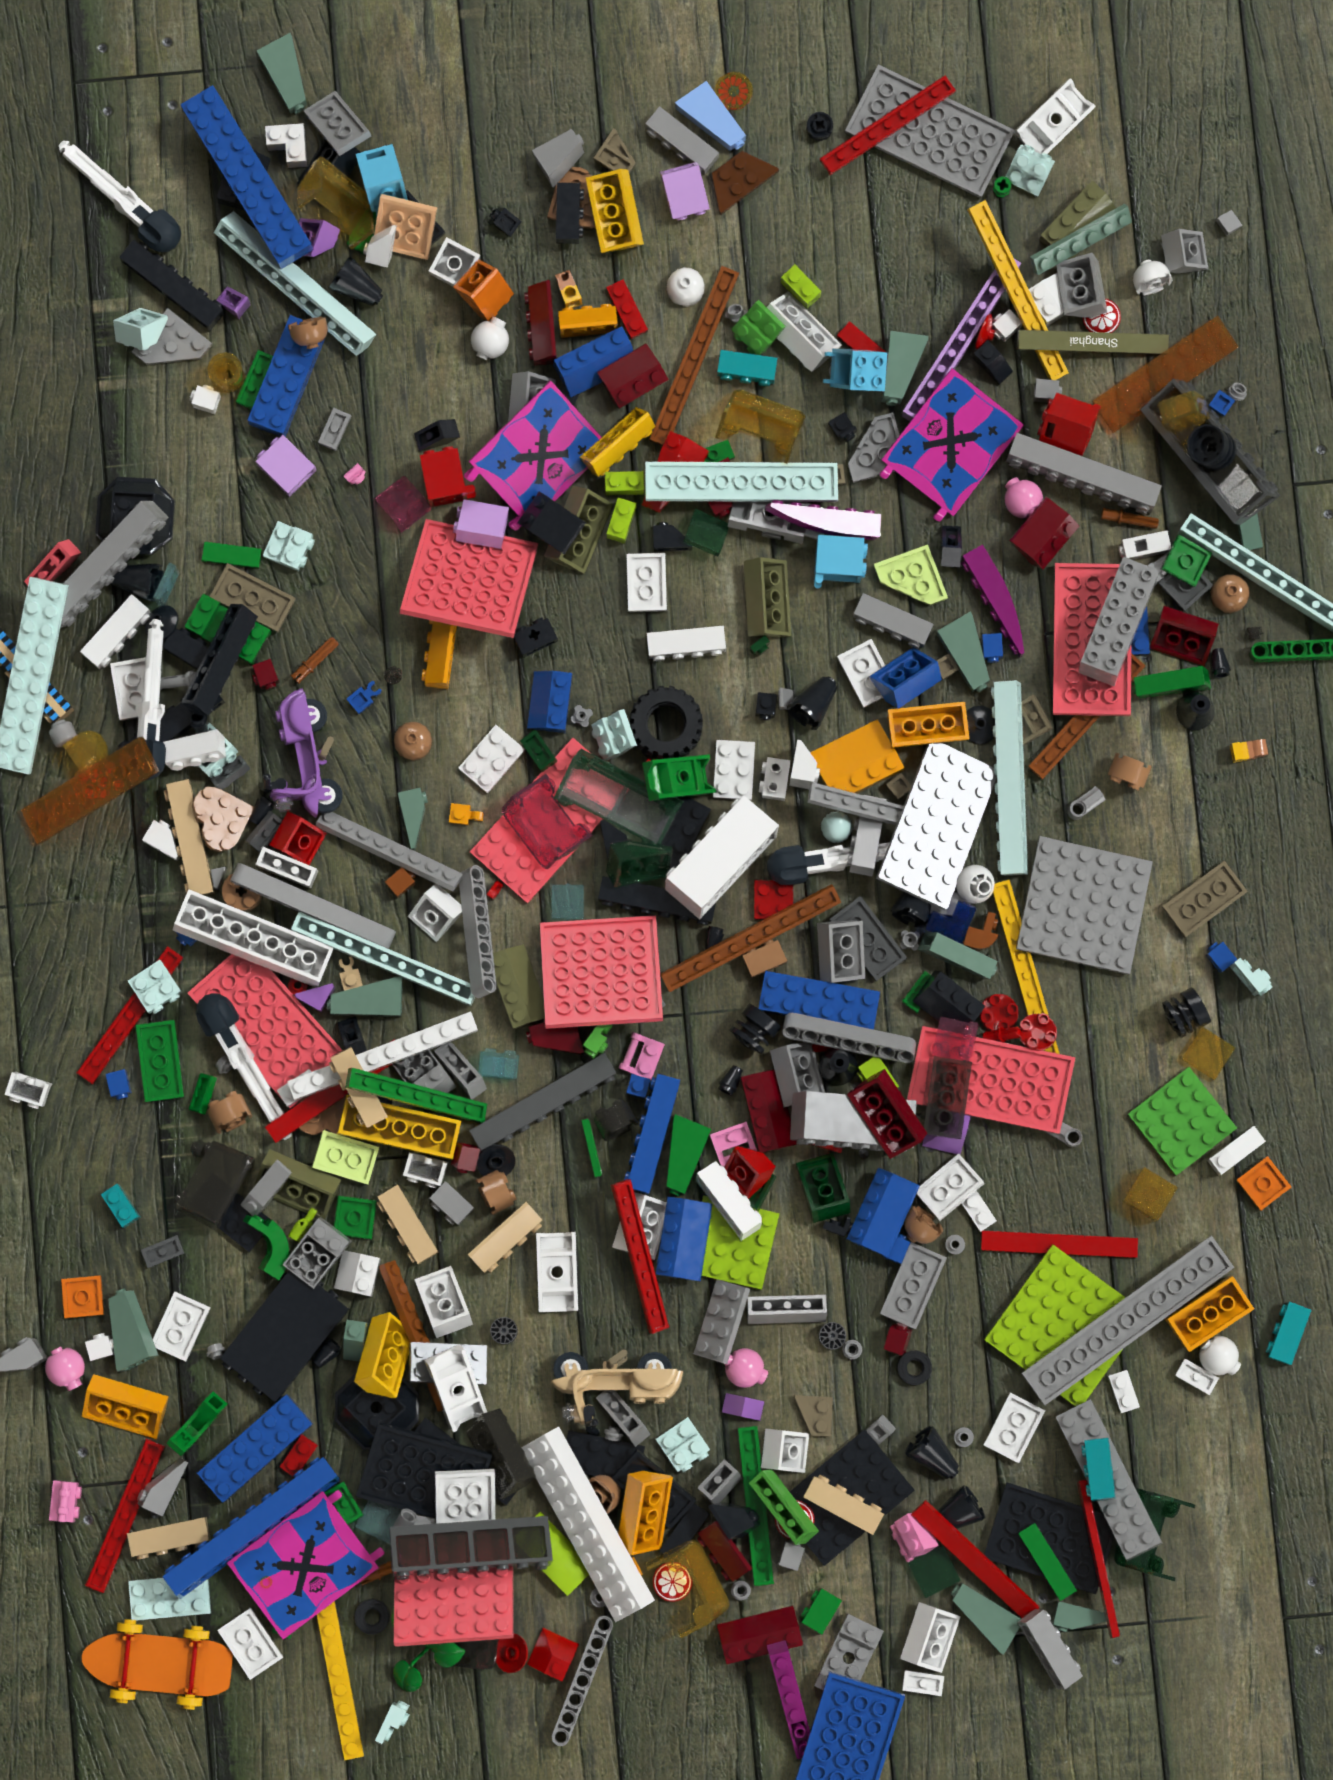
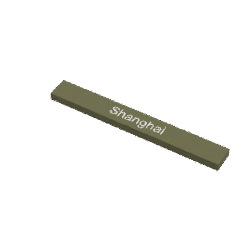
M1018 330L1017 350L1168 354L1169 335Z

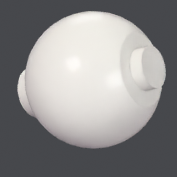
M492 316L491 321L481 322L474 328L471 334V345L474 351L477 352L476 356L487 360V358L494 359L506 351L509 344V335L504 328L506 322Z
M981 865L965 867L960 872L956 884L959 896L963 900L974 904L986 901L994 890L995 882L993 875L987 868Z
M1214 1336L1200 1345V1362L1209 1373L1214 1375H1224L1227 1373L1234 1375L1241 1366V1363L1238 1362L1239 1352L1235 1343L1229 1338Z

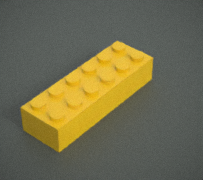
M346 1095L337 1134L444 1159H453L461 1125L460 1120L381 1103L388 1117L367 1128L365 1124L361 1126L356 1117L359 1112L356 1107H351L347 1099L350 1095Z

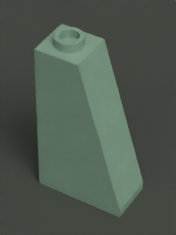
M288 33L258 49L257 54L290 114L294 112L296 114L305 109L307 102L291 33Z
M890 331L886 351L885 391H882L881 402H885L890 406L901 404L928 341V336Z
M970 611L938 630L936 634L947 653H950L971 692L973 693L977 690L979 693L988 687L987 684L990 679L973 615Z
M925 932L917 949L984 979L993 977L997 970L996 964L998 961L938 932Z
M394 977L331 994V999H327V1011H330L331 1015L402 1017L403 978Z
M125 1289L116 1291L114 1293L115 1296L108 1299L117 1372L128 1371L159 1356L134 1290L126 1291Z
M961 1583L960 1586L956 1584L951 1592L953 1596L951 1600L988 1641L1004 1655L1020 1628L1017 1622L1021 1619L965 1584Z

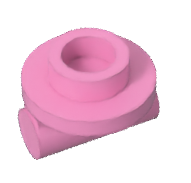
M357 463L344 477L350 484H359L365 478V470Z

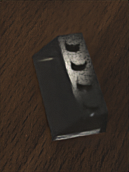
M938 1056L929 1057L920 1123L927 1132L926 1136L961 1140L972 1062Z
M501 1408L481 1414L466 1431L475 1449L492 1453L488 1469L495 1470V1489L501 1500L527 1486L536 1477L533 1467L529 1464L525 1452L520 1447L516 1435L508 1424L507 1417L503 1414Z

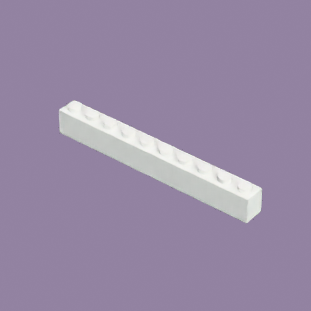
M468 1012L360 1053L356 1057L364 1071L372 1072L475 1033L478 1029L472 1013ZM329 1065L287 1082L296 1101L338 1085V1080L341 1078L338 1072L333 1073Z

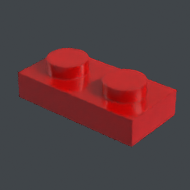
M302 1434L280 1468L293 1476L303 1469L318 1445Z

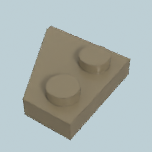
M613 128L593 159L610 171L627 169L630 174L636 162L629 154L617 130Z
M1031 695L1021 701L1023 746L1053 729L1035 695Z
M795 1395V1400L811 1436L831 1437L833 1397Z

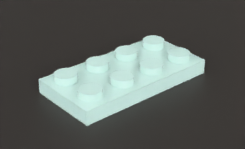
M164 1578L129 1581L132 1620L211 1613L208 1579L182 1599L174 1594Z

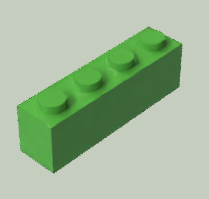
M773 1469L762 1470L749 1482L795 1545L806 1544L819 1532Z

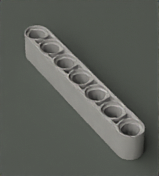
M473 865L460 872L463 875L459 882L470 988L476 998H482L496 990V977L484 872L481 867Z
M788 1013L784 1018L782 1033L789 1039L902 1063H910L915 1057L916 1041L910 1037L797 1013Z
M602 1615L595 1622L552 1733V1741L557 1746L566 1745L571 1737L613 1627V1621L609 1616ZM600 1620H608L610 1627L607 1630L600 1629L598 1625ZM600 1638L603 1642L602 1647L598 1649L593 1648L591 1645L592 1639ZM591 1656L595 1659L593 1667H587L584 1664L586 1657ZM585 1675L588 1678V1683L585 1686H580L577 1683L578 1676ZM572 1694H578L581 1697L579 1704L575 1705L570 1702ZM571 1713L574 1720L571 1723H565L562 1718L563 1714ZM559 1731H563L567 1736L563 1742H559L555 1738V1734Z

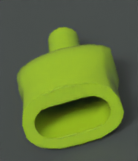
M311 1207L305 1218L298 1220L294 1224L288 1236L300 1242L312 1227V1220L318 1211Z

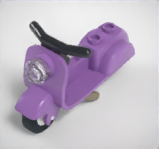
M301 688L290 693L281 702L278 711H275L277 722L281 723V730H279L280 740L284 741L285 745L295 744L302 787L298 789L287 788L288 784L284 778H278L275 782H271L270 775L265 774L263 782L259 784V789L264 793H270V797L276 803L274 808L279 809V812L291 810L290 807L293 806L291 801L302 800L306 811L316 818L318 812L330 813L335 811L342 802L343 792L335 781L321 779L319 765L327 763L325 759L334 742V738L328 737L322 749L316 752L313 733L324 727L327 720V711L320 701L306 699L305 692Z

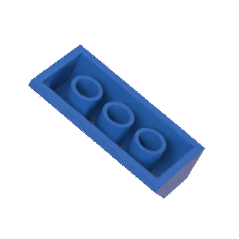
M621 326L555 359L553 366L569 396L573 397L601 384L602 381L597 372L632 352L633 347Z
M878 1168L847 1240L889 1257L920 1186L894 1173Z
M675 1197L667 1198L656 1268L657 1275L701 1281L713 1204Z

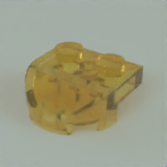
M81 731L62 745L83 777H86L103 765L108 756L105 740L94 731Z

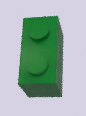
M823 1588L819 1591H814L810 1598L813 1601L809 1608L805 1607L800 1615L803 1618L801 1621L803 1624L821 1635L842 1602L841 1599Z

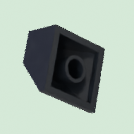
M726 1502L708 1506L729 1540L742 1538L761 1525L758 1514L749 1507Z

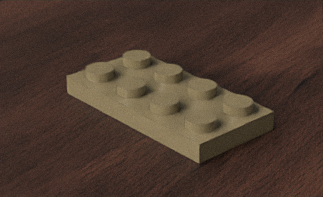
M228 563L210 595L211 598L228 608L230 604H243L258 616L256 622L277 633L280 631L296 600L295 597Z
M1223 861L1163 905L1162 908L1186 938L1248 891L1228 864Z

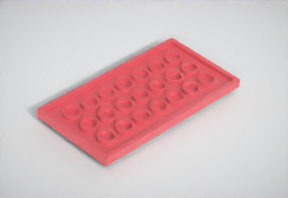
M1055 563L1053 715L1131 716V646L1115 686L1078 673L1080 662L1120 564Z
M574 738L557 754L556 759L558 761L539 774L470 851L476 859L527 904L600 824V821L612 811L631 789Z
M233 954L228 956L188 992V995L196 1004L205 995L211 993L221 994L232 1002L239 1014V1020L235 1025L253 1052V1059L265 1080L280 1098L281 1096L277 1090L287 1084V1081L298 1077L308 1069L313 1072L329 1066V1063L332 1062L330 1057L343 1051L272 970ZM300 1100L289 1106V1108H293Z
M922 1026L907 1100L916 1101V1105L1060 1134L1075 1057L1042 1050L1035 1051L1023 1046Z

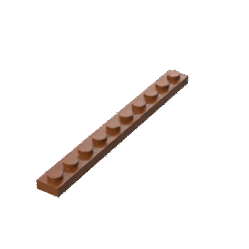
M721 266L649 441L663 446L669 432H674L736 284L739 272Z
M831 884L660 973L668 991L671 992L840 904V898Z

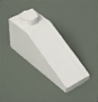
M1253 1126L1207 1161L1217 1175L1220 1176L1266 1141L1255 1126Z

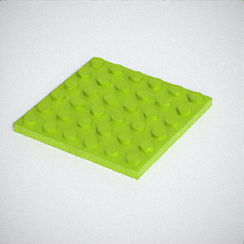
M1052 1244L984 1340L1026 1370L1125 1297ZM1121 1351L1061 1393L1060 1396L1075 1407L1086 1402Z

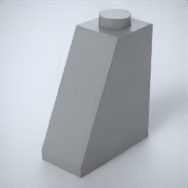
M572 129L532 150L537 164L552 187L557 185L584 154L582 148L584 142L579 134L576 135Z

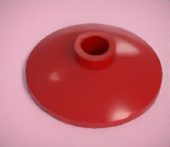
M990 313L987 315L979 332L975 346L976 350L987 340L992 341L995 330L992 329L993 319Z
M513 1633V1638L498 1640L495 1647V1660L498 1667L506 1673L520 1671L527 1661L528 1648L525 1640L520 1635Z

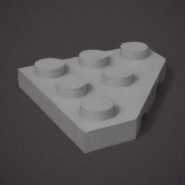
M167 308L163 314L168 316V320L157 343L150 346L147 350H138V348L132 350V354L143 363L154 365L155 363L201 360L213 344Z
M893 412L877 416L873 419L851 457L848 468L853 483L880 476L879 473L887 465L881 459L900 436Z

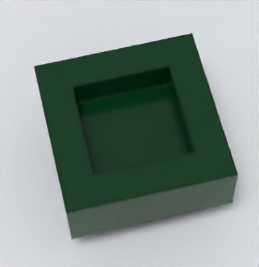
M763 636L750 646L751 653L755 656L757 653L762 655L769 649V639Z

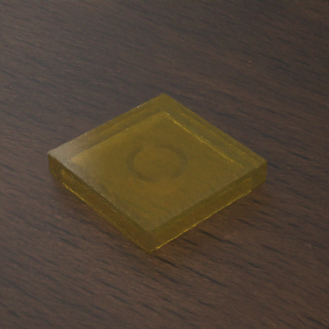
M1202 1027L1181 1060L1212 1080H1215L1235 1047Z

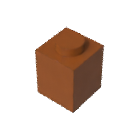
M400 868L385 883L396 897L399 898L416 884L413 880L416 876L411 871Z

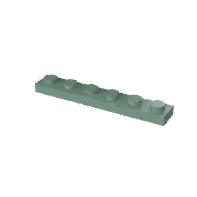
M1123 204L1030 256L1034 273L1040 275L1132 223L1128 206Z

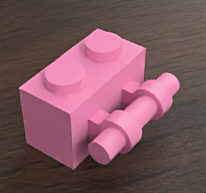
M53 1481L49 1520L75 1522V1518H79L80 1507H77V1499L81 1498L82 1487H79V1482Z
M912 1513L904 1515L890 1526L893 1532L892 1537L897 1541L901 1556H904L907 1562L914 1560L913 1557L924 1555L939 1546L935 1537L911 1515Z

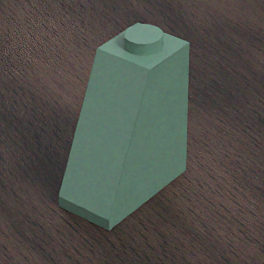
M354 1320L346 1321L343 1359L360 1362L369 1323Z

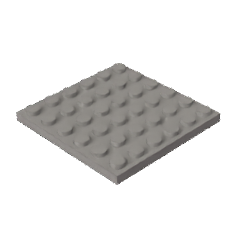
M1039 836L1016 950L1129 975L1153 861Z

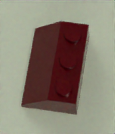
M646 343L597 372L614 405L619 409L669 380L661 364Z
M1045 497L1009 541L1030 564L1044 569L1079 528V525L1070 514L1048 497Z
M1163 606L1150 649L1205 666L1219 623Z
M717 1520L698 1532L700 1535L697 1538L703 1548L708 1547L712 1552L709 1554L715 1565L718 1562L723 1568L720 1572L726 1580L731 1579L733 1582L752 1569L732 1539H728Z

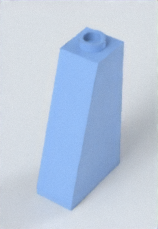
M707 81L675 102L677 111L729 151L734 148L738 150L745 144V133Z

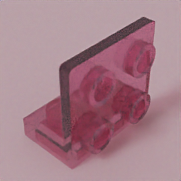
M402 476L375 497L376 502L390 516L401 533L432 510L424 496L406 476Z
M941 1017L932 1054L970 1063L979 1024L972 1021L967 1023Z

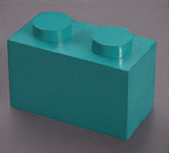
M119 1184L114 1185L101 1194L121 1227L126 1228L141 1218Z

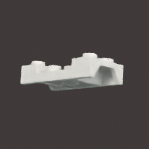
M1070 78L1013 133L1024 145L1032 146L1035 152L1048 154L1096 106L1081 95ZM1054 113L1060 117L1058 124H1054L1051 121V116Z
M576 1232L536 1233L539 1312L578 1311ZM556 1266L563 1269V1274L559 1278L553 1277L551 1273L552 1269Z
M460 1344L424 1360L444 1409L442 1411L446 1422L452 1432H456L461 1423L474 1417L486 1418L489 1416L466 1351ZM461 1385V1392L454 1394V1388Z

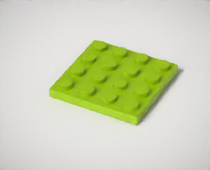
M703 1196L702 1202L713 1204L708 1196ZM713 1204L701 1276L762 1290L780 1213L760 1209L758 1212L762 1217L761 1228L741 1241Z

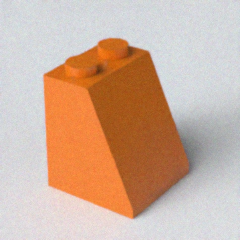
M479 259L453 286L479 317L486 321H490L492 316L495 317L497 312L510 301L514 294L500 272L495 267Z

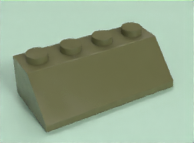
M1091 181L1040 235L1039 241L1045 247H1048L1116 209V206L1107 193L1095 182ZM1079 253L1071 256L1068 259L1075 258Z
M572 486L564 508L582 519L586 524L565 554L548 545L544 556L559 565L585 574L613 503L588 488Z
M764 557L744 561L748 637H791L787 561Z
M524 944L493 953L496 982L513 1030L544 1020V998Z
M269 1149L261 1164L255 1185L275 1161L279 1160L292 1173L273 1199L305 1213H308L312 1207L318 1211L315 1217H322L325 1220L337 1194L341 1179Z

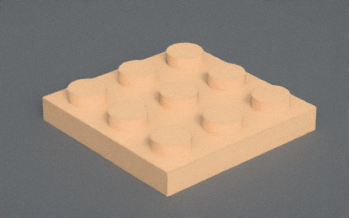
M381 194L374 235L392 225H396L393 252L428 260L437 207Z

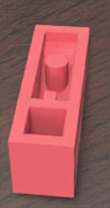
M69 539L58 542L24 582L28 585L30 577L54 581L81 554L80 550Z

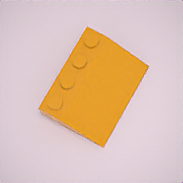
M878 719L810 752L817 762L816 768H820L819 776L825 786L856 794L904 771L905 768L895 748H892L891 741Z

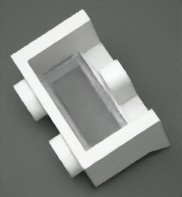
M12 1072L5 1095L10 1096L9 1100L20 1103L22 1100L28 1102L27 1106L39 1109V1106H45L52 1083L18 1072Z
M410 1152L403 1176H407L406 1180L418 1183V1180L426 1182V1186L437 1188V1185L441 1186L443 1183L448 1162Z

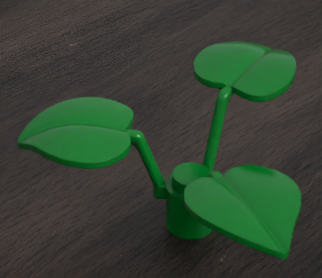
M393 1607L392 1616H391V1621H392V1626H393V1628H394V1607ZM455 1643L424 1645L426 1648L410 1665L404 1660L396 1663L393 1670L395 1681L406 1692L416 1691L422 1684V1676L413 1665L429 1649L434 1652L436 1663L445 1668L452 1667L458 1663L463 1657L465 1650Z

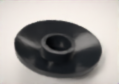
M168 605L154 609L149 614L150 618L145 623V633L148 636V629L152 628V625H149V623L153 619H158L163 624V627H160L161 631H163V640L168 638L177 627V611Z
M974 706L968 709L966 714L969 741L976 744H985L995 738L993 736L995 718L992 716V709L986 706ZM980 720L983 721L984 726L979 727L977 725V722Z
M491 1145L485 1148L478 1156L477 1168L483 1176L495 1170L504 1172L507 1176L515 1166L513 1151L504 1145Z

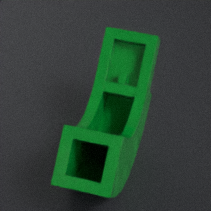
M255 1214L253 1217L246 1215L243 1222L259 1231L267 1243L266 1255L258 1269L272 1278L280 1280L286 1269L283 1264L289 1257V1245L285 1233L271 1219L266 1218L264 1222L262 1218Z
M213 1391L166 1444L182 1456L207 1431L228 1404Z

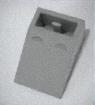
M430 1050L392 1064L404 1082L449 1093L456 1088L454 1082Z
M320 1217L293 1250L283 1266L314 1289L352 1240Z
M26 1337L17 1343L18 1347L15 1349L8 1348L0 1354V1372L33 1369L46 1361L48 1357L37 1339Z

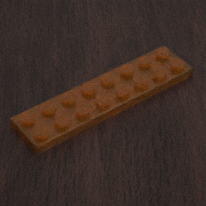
M1217 315L1094 399L1092 403L1101 406L1099 413L1112 433L1141 415L1142 411L1140 409L1173 378L1184 380L1187 383L1239 346ZM1173 384L1152 405L1154 406L1155 404L1163 400L1165 397L1176 391L1177 388L1175 387V385Z
M138 737L21 809L36 843L42 844L158 773L159 769L144 737Z

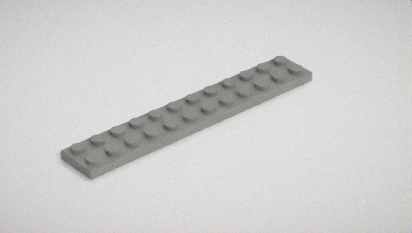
M1209 1236L1021 1374L1043 1405H1046L1235 1267L1214 1238Z

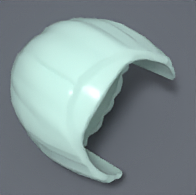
M831 812L821 822V830L824 837L832 843H841L847 840L853 830L851 819L843 812Z

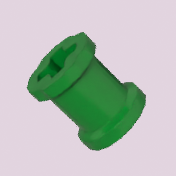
M1001 176L997 178L993 187L995 196L999 198L1008 196L1011 189V181L1007 177ZM1001 184L1004 185V190H1000Z

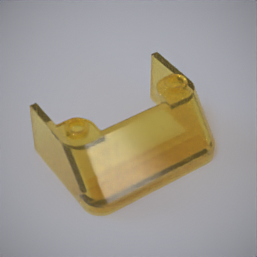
M319 157L315 160L297 187L298 207L301 209L313 199L318 201L338 217V228L341 232L349 235V248L354 249L374 233L373 212H371L366 191L325 158Z
M734 390L723 411L715 438L719 439L722 431L728 435H734L743 430L776 442L775 448L780 454L786 455L784 463L787 464L793 453L806 416L799 410L747 391Z
M696 1540L687 1541L645 1563L647 1571L666 1562L672 1572L678 1573L687 1569L704 1603L697 1607L693 1613L695 1622L678 1630L681 1638L710 1624L728 1610L729 1599L700 1542Z

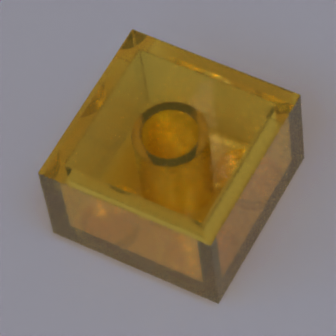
M1194 390L1158 402L1163 424L1176 431H1183L1192 424L1201 425L1205 423V420L1210 419L1205 397Z
M1143 1167L1122 1202L1156 1222L1178 1187Z

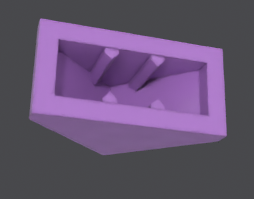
M228 286L217 298V301L223 308L238 319L251 305L247 296Z
M331 983L296 993L295 996L299 1001L322 1013L327 1004V999L331 997L335 987Z
M726 1393L722 1413L760 1421L764 1401Z

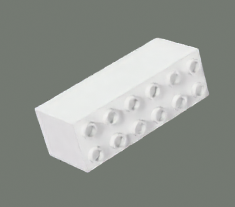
M745 796L740 800L736 799L730 806L732 809L728 813L724 812L719 817V823L715 827L711 826L706 831L705 838L702 841H696L689 855L685 853L679 860L680 864L676 868L672 867L666 874L665 890L699 919L705 915L777 838L779 825Z

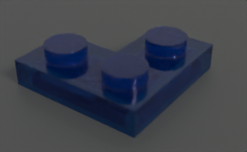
M958 900L951 917L932 911L925 930L938 932L962 944L975 914L976 907Z

